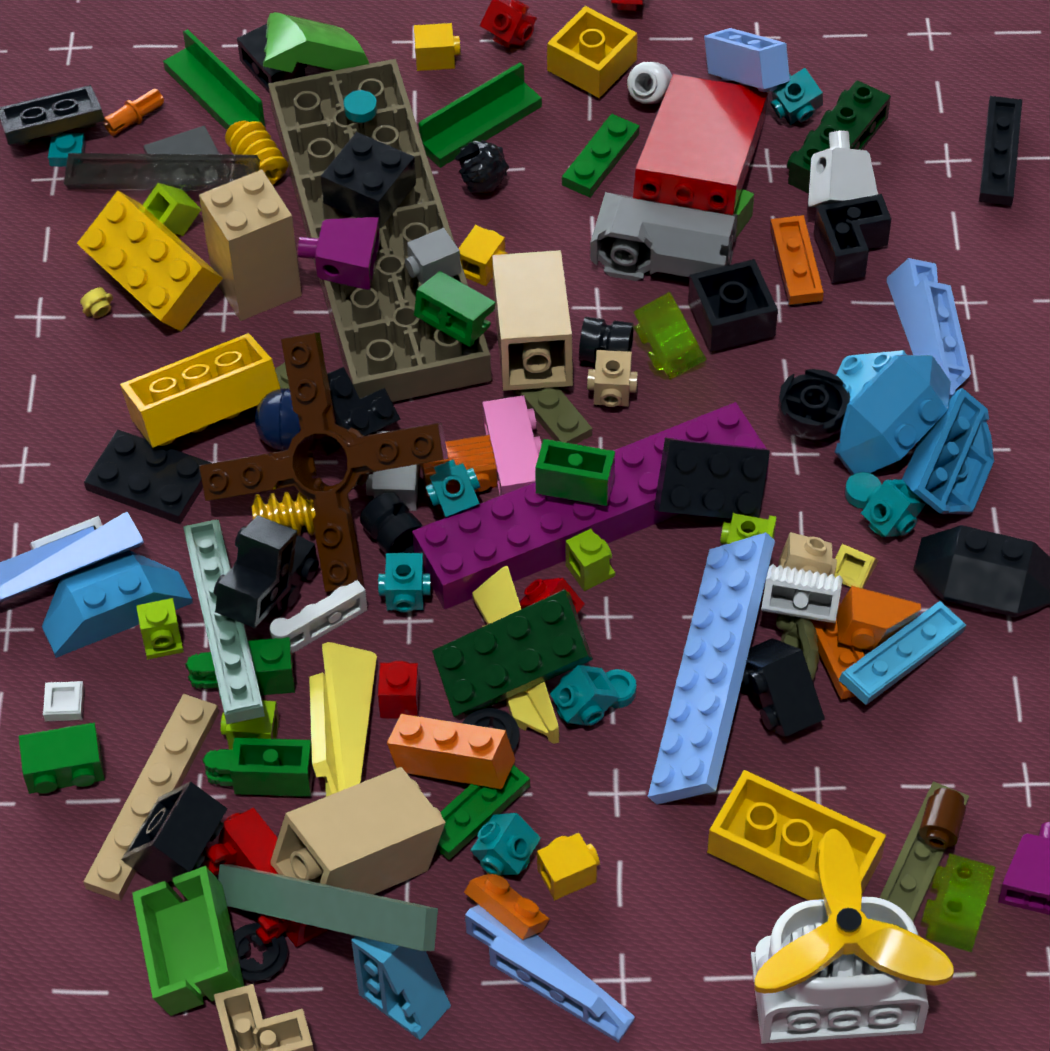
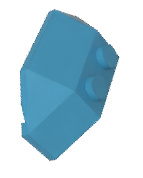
M895 355L847 404L841 427L840 443H837L835 453L851 475L859 472L872 473L901 460L948 411L951 381L933 356Z
M963 388L957 390L949 399L948 411L919 440L902 478L912 492L939 514L972 513L994 463L992 438L987 424V420H989L988 409Z
M128 550L62 576L42 624V629L57 658L139 625L136 605L173 598L175 610L192 604L193 600L178 571Z

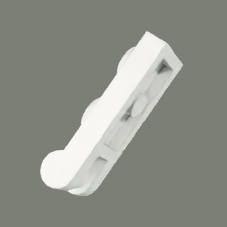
M356 580L347 586L337 588L330 596L318 603L307 605L300 613L290 619H275L270 625L272 639L290 637L292 653L296 652L367 611L364 587Z

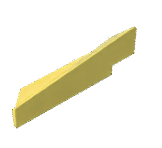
M508 566L502 567L472 592L473 600L487 625L521 610ZM545 682L505 699L509 713L515 719L519 728L526 731L527 727L546 735L549 742L553 744L559 742V726Z
M332 642L322 644L325 674L322 672L309 677L312 766L316 777H323L325 779L326 797L361 783L377 655L371 651Z

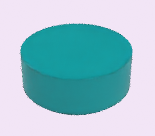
M364 90L349 93L344 99L346 117L353 122L359 123L373 119L377 114L376 97Z
M866 472L855 473L846 482L845 497L854 507L864 509L868 504L867 497L875 488L881 486V482L873 474Z
M621 669L606 672L605 674L619 695V698L610 707L623 708L630 705L636 697L637 685L633 675Z

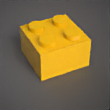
M584 6L547 43V71L598 98L637 60V32L587 6Z

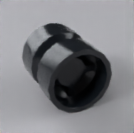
M585 317L580 336L579 361L596 363L597 350L631 352L634 323L614 320L611 325H607L605 319Z
M387 492L377 496L366 505L360 516V523L372 538L377 539V544L385 554L414 553L412 531L423 527V525L409 512V508L396 493Z

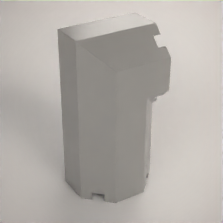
M605 192L590 243V260L596 265L600 261L605 266L604 272L610 277L633 281L642 279L644 273L650 271V275L655 272L689 277L690 274L731 265L733 257L732 246L736 239L738 215L636 199L632 196Z

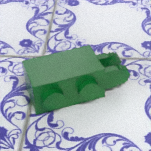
M290 637L248 641L260 695L295 693ZM211 652L200 653L199 655L196 653L188 657L185 665L189 671L188 679L192 687L196 689H201L202 687L204 689L218 688L219 690Z
M234 738L233 750H210L202 758L208 782L215 785L220 784V786H233L234 794L311 796L314 771L312 766L311 740Z

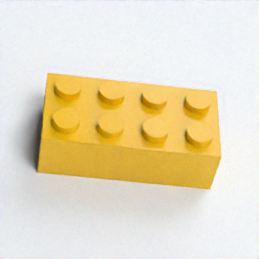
M120 191L114 194L77 242L89 256L157 319L181 332L223 279L142 204Z
M249 333L120 384L131 419L152 448L168 445L176 438L190 432H200L206 429L208 425L222 419H232L238 416L240 412L258 406L260 401L270 392L281 389L272 358Z
M744 770L709 829L707 853L802 898L820 900L823 897L818 873L819 850L821 840L828 830L836 829L848 840L859 868L862 894L882 859L886 835Z

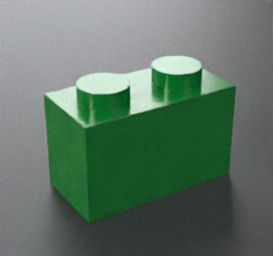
M543 439L535 467L536 494L607 506L615 478V451Z
M95 722L19 735L22 772L29 794L36 792L45 794L70 786L86 787L94 782L105 780L100 740Z

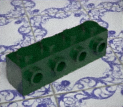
M858 80L855 81L849 90H844L833 110L825 112L819 127L815 131L811 130L808 133L801 149L794 151L787 162V169H789L788 184L809 194L811 158L813 154L830 148L829 133L848 131L850 149L863 150L888 119L891 95Z

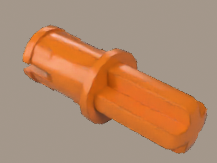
M152 89L133 102L127 100L123 107L104 117L103 125L111 136H115L134 123L140 124L142 117L164 103V98L158 89Z

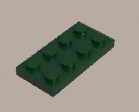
M565 589L432 650L453 716L458 720L467 717L477 710L490 707L565 673L577 665L593 660L571 595Z

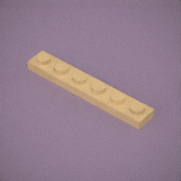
M186 694L182 695L84 880L85 889L118 901L122 900L136 870L121 859L157 799L182 785L219 714L218 705Z

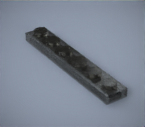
M68 153L64 185L68 189L153 190L157 183H161L182 190H212L259 171L260 159L257 155Z

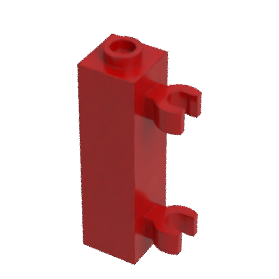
M254 807L241 814L235 813L229 816L223 822L224 826L219 835V843L211 846L205 852L209 860L204 862V865L214 876L219 874L220 864H232L278 874L270 863L278 838ZM263 914L258 918V922L262 927L257 929L256 933L263 943L267 944L285 932L292 943L298 947L326 932L328 929Z

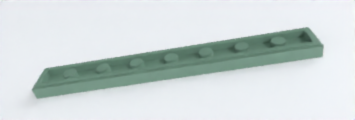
M219 519L184 526L185 538L226 724L264 717V708L244 624L215 612L217 598L214 595L215 584L221 575H226L231 570Z
M232 864L219 865L218 880L223 885L226 904L229 907L419 951H434L438 908Z

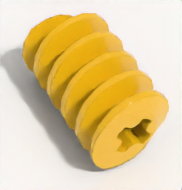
M238 121L232 124L226 131L225 142L247 175L263 170L272 185L283 177L288 169V162L282 157V152L277 148L276 143L271 139L270 134L261 122Z
M285 492L282 502L279 503L275 494L270 493L268 503L264 504L260 494H256L252 505L253 519L259 515L284 526L291 527L297 530L298 536L301 535L303 526H306L310 536L315 534L313 526L315 509L312 499L307 500L306 496L299 492L297 500L293 501L289 492Z

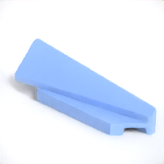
M908 258L887 277V284L913 355H931L935 358L951 381L950 398L955 394V390L971 374L951 285L938 283L937 266L935 263Z
M128 512L121 514L96 530L92 526L0 562V603L59 580L62 576L140 547L144 541Z
M479 904L470 908L465 914L466 933L489 946L491 966L616 1042H620L634 1022L635 1016L537 934L522 940Z

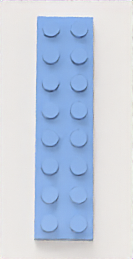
M766 532L709 550L648 793V798L657 805L715 792L717 789L775 540Z

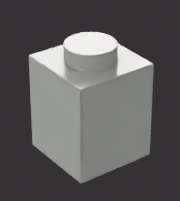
M445 228L407 243L408 258L405 259V266L409 275L412 278L417 277L421 285L439 271L450 277L461 273L460 250Z

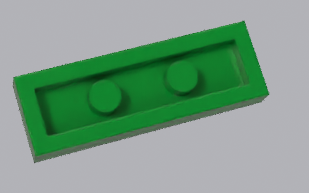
M611 113L563 174L562 186L591 198L639 136L640 125Z
M513 765L502 789L470 784L440 812L446 823L436 849L448 860L454 857L478 835L479 830L489 822L493 815L503 812L530 787V778Z

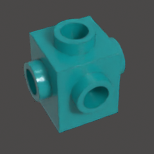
M806 68L792 76L789 74L790 81L777 85L778 88L772 91L773 101L770 104L774 112L780 119L785 117L790 125L797 121L804 122L814 115L815 110L823 105V92Z
M454 459L434 467L436 474L429 476L432 484L426 486L433 506L441 504L445 517L480 504L474 490L481 487L473 468L466 470L463 463L456 466ZM455 480L459 482L460 490L457 493L451 494L447 491L446 486L449 481Z
M885 480L881 486L875 488L867 497L868 504L861 514L869 521V527L876 534L882 537L903 536L917 524L916 517L927 503L912 492L904 480Z
M386 553L385 574L378 575L379 596L386 597L387 610L410 612L412 610L424 609V596H431V574H424L423 553Z
M577 665L571 672L565 674L561 678L560 684L550 693L557 705V712L564 721L587 726L599 722L604 717V712L619 698L602 668Z
M518 813L495 814L479 830L478 839L470 851L481 861L480 865L487 873L499 876L518 875L529 864L530 855L541 837Z

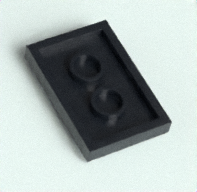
M91 85L0 107V123L8 145H24L30 143L34 138L42 136L56 137L62 135L66 130L74 128L88 129L94 127L98 122L104 121L102 108Z
M117 430L85 479L84 485L85 489L89 492L181 524L203 489L199 465L210 464L211 462L166 446L152 448L146 439Z
M665 438L654 509L659 512L732 519L733 513L759 518L770 450L757 447Z

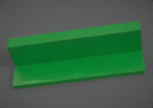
M188 29L183 31L185 49L163 61L165 71L226 130L232 124L244 120L249 122L258 121L265 126L261 99Z
M518 63L420 121L418 124L419 133L426 155L441 168L453 161L460 153V149L468 145V143L486 141L541 108L542 98L525 83L524 65Z

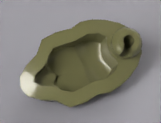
M778 614L776 625L778 629L783 630L781 642L802 649L813 681L819 664V649L817 645V631L812 621L807 618Z

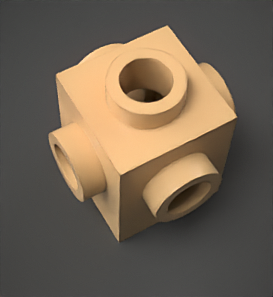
M597 350L595 369H588L587 390H594V405L629 407L630 393L637 392L638 372H631L632 352Z
M790 532L780 555L779 565L783 568L788 566L791 570L795 567L798 571L804 569L805 572L811 570L813 574L817 571L820 575L825 572L829 576L835 574L837 559L832 558V543L818 537H807Z

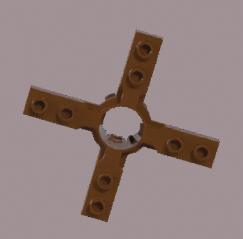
M320 332L283 338L281 343L293 411L298 414L301 431L292 439L288 450L199 465L205 501L295 486L302 495L313 500L315 509L313 526L325 592L334 591L341 586H347L356 580L363 586L364 582L348 493L353 488H356L357 484L363 486L371 472L448 459L442 423H435L363 436L354 428L347 430V428L337 425ZM323 437L335 438L343 446L347 456L345 476L339 484L333 486L325 484L321 478H315L317 470L313 453L309 451L315 450L317 443Z

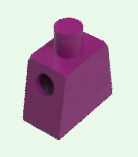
M379 217L326 219L322 222L319 238H299L298 257L315 259L317 277L322 280L371 290L380 245Z
M1050 822L1041 824L1039 836L1029 833L1023 834L1003 880L998 903L1050 915Z

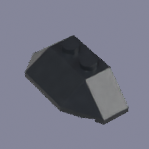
M963 525L921 538L913 571L918 576H921L942 600L1012 617L1035 612L1046 606L1050 607V556L1035 542Z

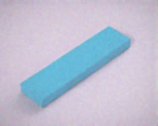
M939 601L843 671L839 681L867 705L962 634L967 625Z

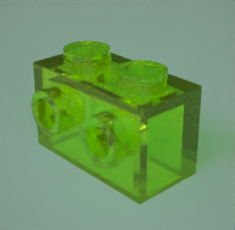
M671 292L634 311L639 321V324L634 326L643 344L650 343L653 351L649 352L648 355L657 371L664 369L670 380L707 360Z
M951 853L949 854L946 867L938 865L932 884L933 889L939 890L936 901L927 900L922 922L929 924L925 939L972 952L992 884L995 866Z

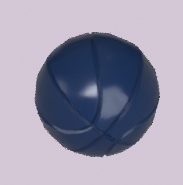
M288 388L277 389L267 394L260 401L255 414V426L261 439L268 446L283 451L289 449L292 439L301 431L298 414L293 411L290 389Z

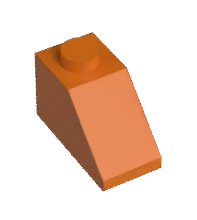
M851 586L837 611L838 643L872 651L912 622L920 612L921 604Z

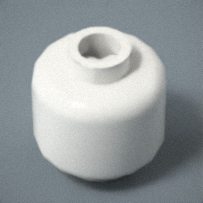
M642 62L630 71L627 79V88L630 95L636 101L643 104H659L663 101L672 74L663 64L658 62Z

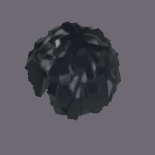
M484 140L468 143V145L460 149V153L455 157L456 161L460 162L462 169L459 172L471 193L483 194L493 192L502 183L509 169V165L504 158L503 148L487 143Z

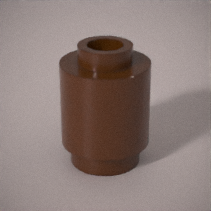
M939 788L928 798L919 829V835L928 846L935 849H946L957 844L966 812L964 797L955 790Z

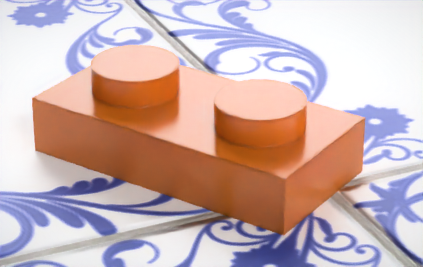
M487 873L470 880L464 891L466 895L522 940L542 932L550 919L539 910L536 903L530 899L523 898L510 887L506 879L496 874Z

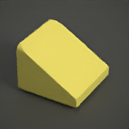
M842 544L835 558L837 559V566L834 577L836 578L840 575L843 579L842 584L849 587L864 588L877 565L878 559Z

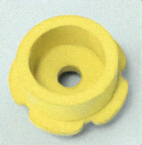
M102 287L89 291L80 300L83 306V313L87 317L92 315L94 318L103 317L111 310L110 304L113 296L110 293L107 294Z

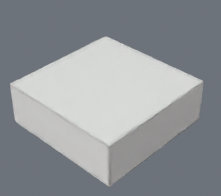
M83 681L45 683L43 708L45 721L83 720L85 689Z

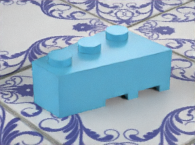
M355 936L351 941L359 995L417 1039L421 1040L451 1006L426 951Z

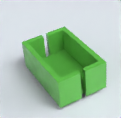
M206 866L173 877L174 885L188 901L183 902L182 898L166 881L132 892L152 998L170 1016L203 1005L204 996L214 1001V994L244 986L223 885Z

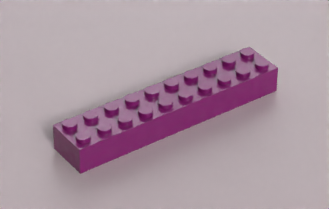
M734 402L614 450L615 478L607 506L536 494V482H533L413 530L414 553H423L424 574H431V587L444 610L473 599L472 592L504 566H508L512 581L514 582L566 561V540L589 529H592L595 534L599 535L608 544L679 515L678 513L659 512L654 509L665 438L767 448L737 403Z

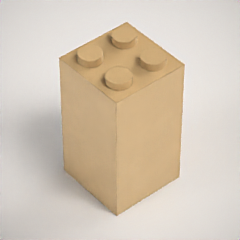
M263 170L199 194L210 267L223 277L218 286L240 321L302 296L292 215Z
M561 250L492 255L494 301L496 302L495 319L503 391L573 386L572 331Z
M399 767L285 813L270 863L279 875L374 895L428 871L446 822L440 811L433 807L421 792L417 782L411 779L402 767Z

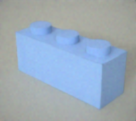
M732 28L704 36L709 74L719 76L723 81H736L740 85L756 87L760 92L774 91L778 88L777 85L790 81L785 42Z

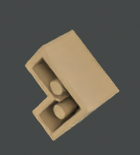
M254 984L214 994L228 1051H314L303 1009L263 1019Z

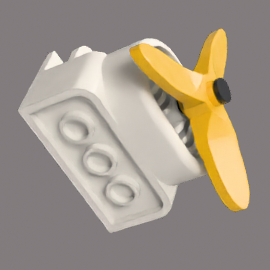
M830 829L823 836L819 850L818 873L823 899L809 900L790 907L779 917L774 925L772 934L760 940L756 946V951L751 952L761 1044L923 1033L929 1009L925 985L945 984L952 979L954 974L953 964L948 956L939 948L918 936L913 921L905 911L894 903L881 898L862 897L860 873L853 850L848 840L840 831Z

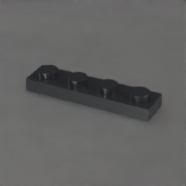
M990 96L979 202L1012 206L1023 99Z

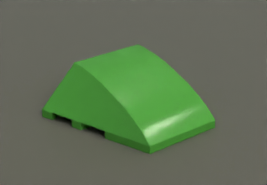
M277 12L270 13L268 17L264 67L292 73L297 62L331 70L370 64L358 41L343 28Z

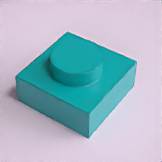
M63 133L62 135L51 137L48 154L49 165L57 167H82L86 145L84 133Z

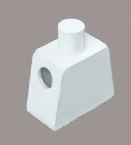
M848 131L829 133L830 148L813 154L811 158L809 207L878 195L870 154L866 150L850 149Z

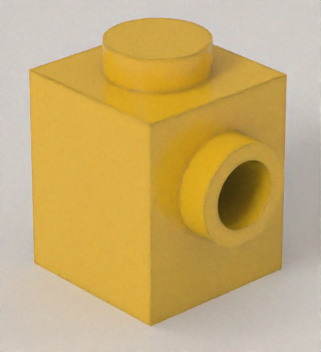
M452 23L414 25L417 71L455 69L454 56L461 55L460 38L459 36H453Z
M477 225L474 226L458 248L465 277L484 286H487L493 277L492 255L508 254L505 252L504 236Z
M580 833L569 837H558L548 846L537 850V870L554 901L596 882L597 866L600 865V860L594 846L591 843L586 845Z

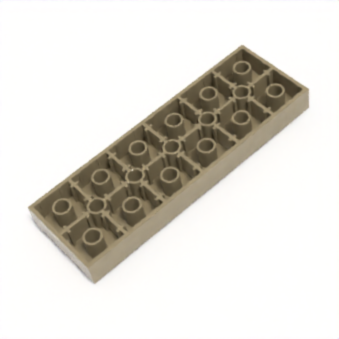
M396 59L269 83L271 111L284 157L288 162V171L307 237L319 238L322 222L326 219L356 218L324 204L321 175L356 132L410 154L415 158L416 185L383 227L380 228V245L371 290L319 278L342 363L359 398L385 388L391 401L395 402L491 381V355L484 333L469 347L414 316L416 291L421 286V283L417 277L412 278L409 275L405 266V259L408 258L407 243L441 228H445L453 242L454 239ZM357 90L372 93L377 100V114L375 117L362 123L349 120L344 112V99L349 93ZM460 261L461 273L452 278L468 286Z

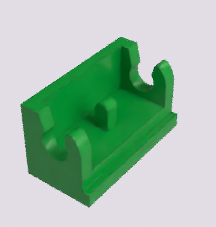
M439 271L417 289L414 316L471 347L474 341L486 332L491 325V322L485 318L495 310L496 302Z

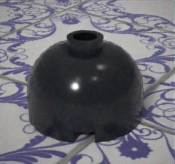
M818 369L805 370V374L798 375L795 378V374L789 376L782 384L779 395L778 407L782 423L792 434L801 439L811 441L826 439L838 432L842 427L847 404L850 402V394L843 387V381L828 371Z

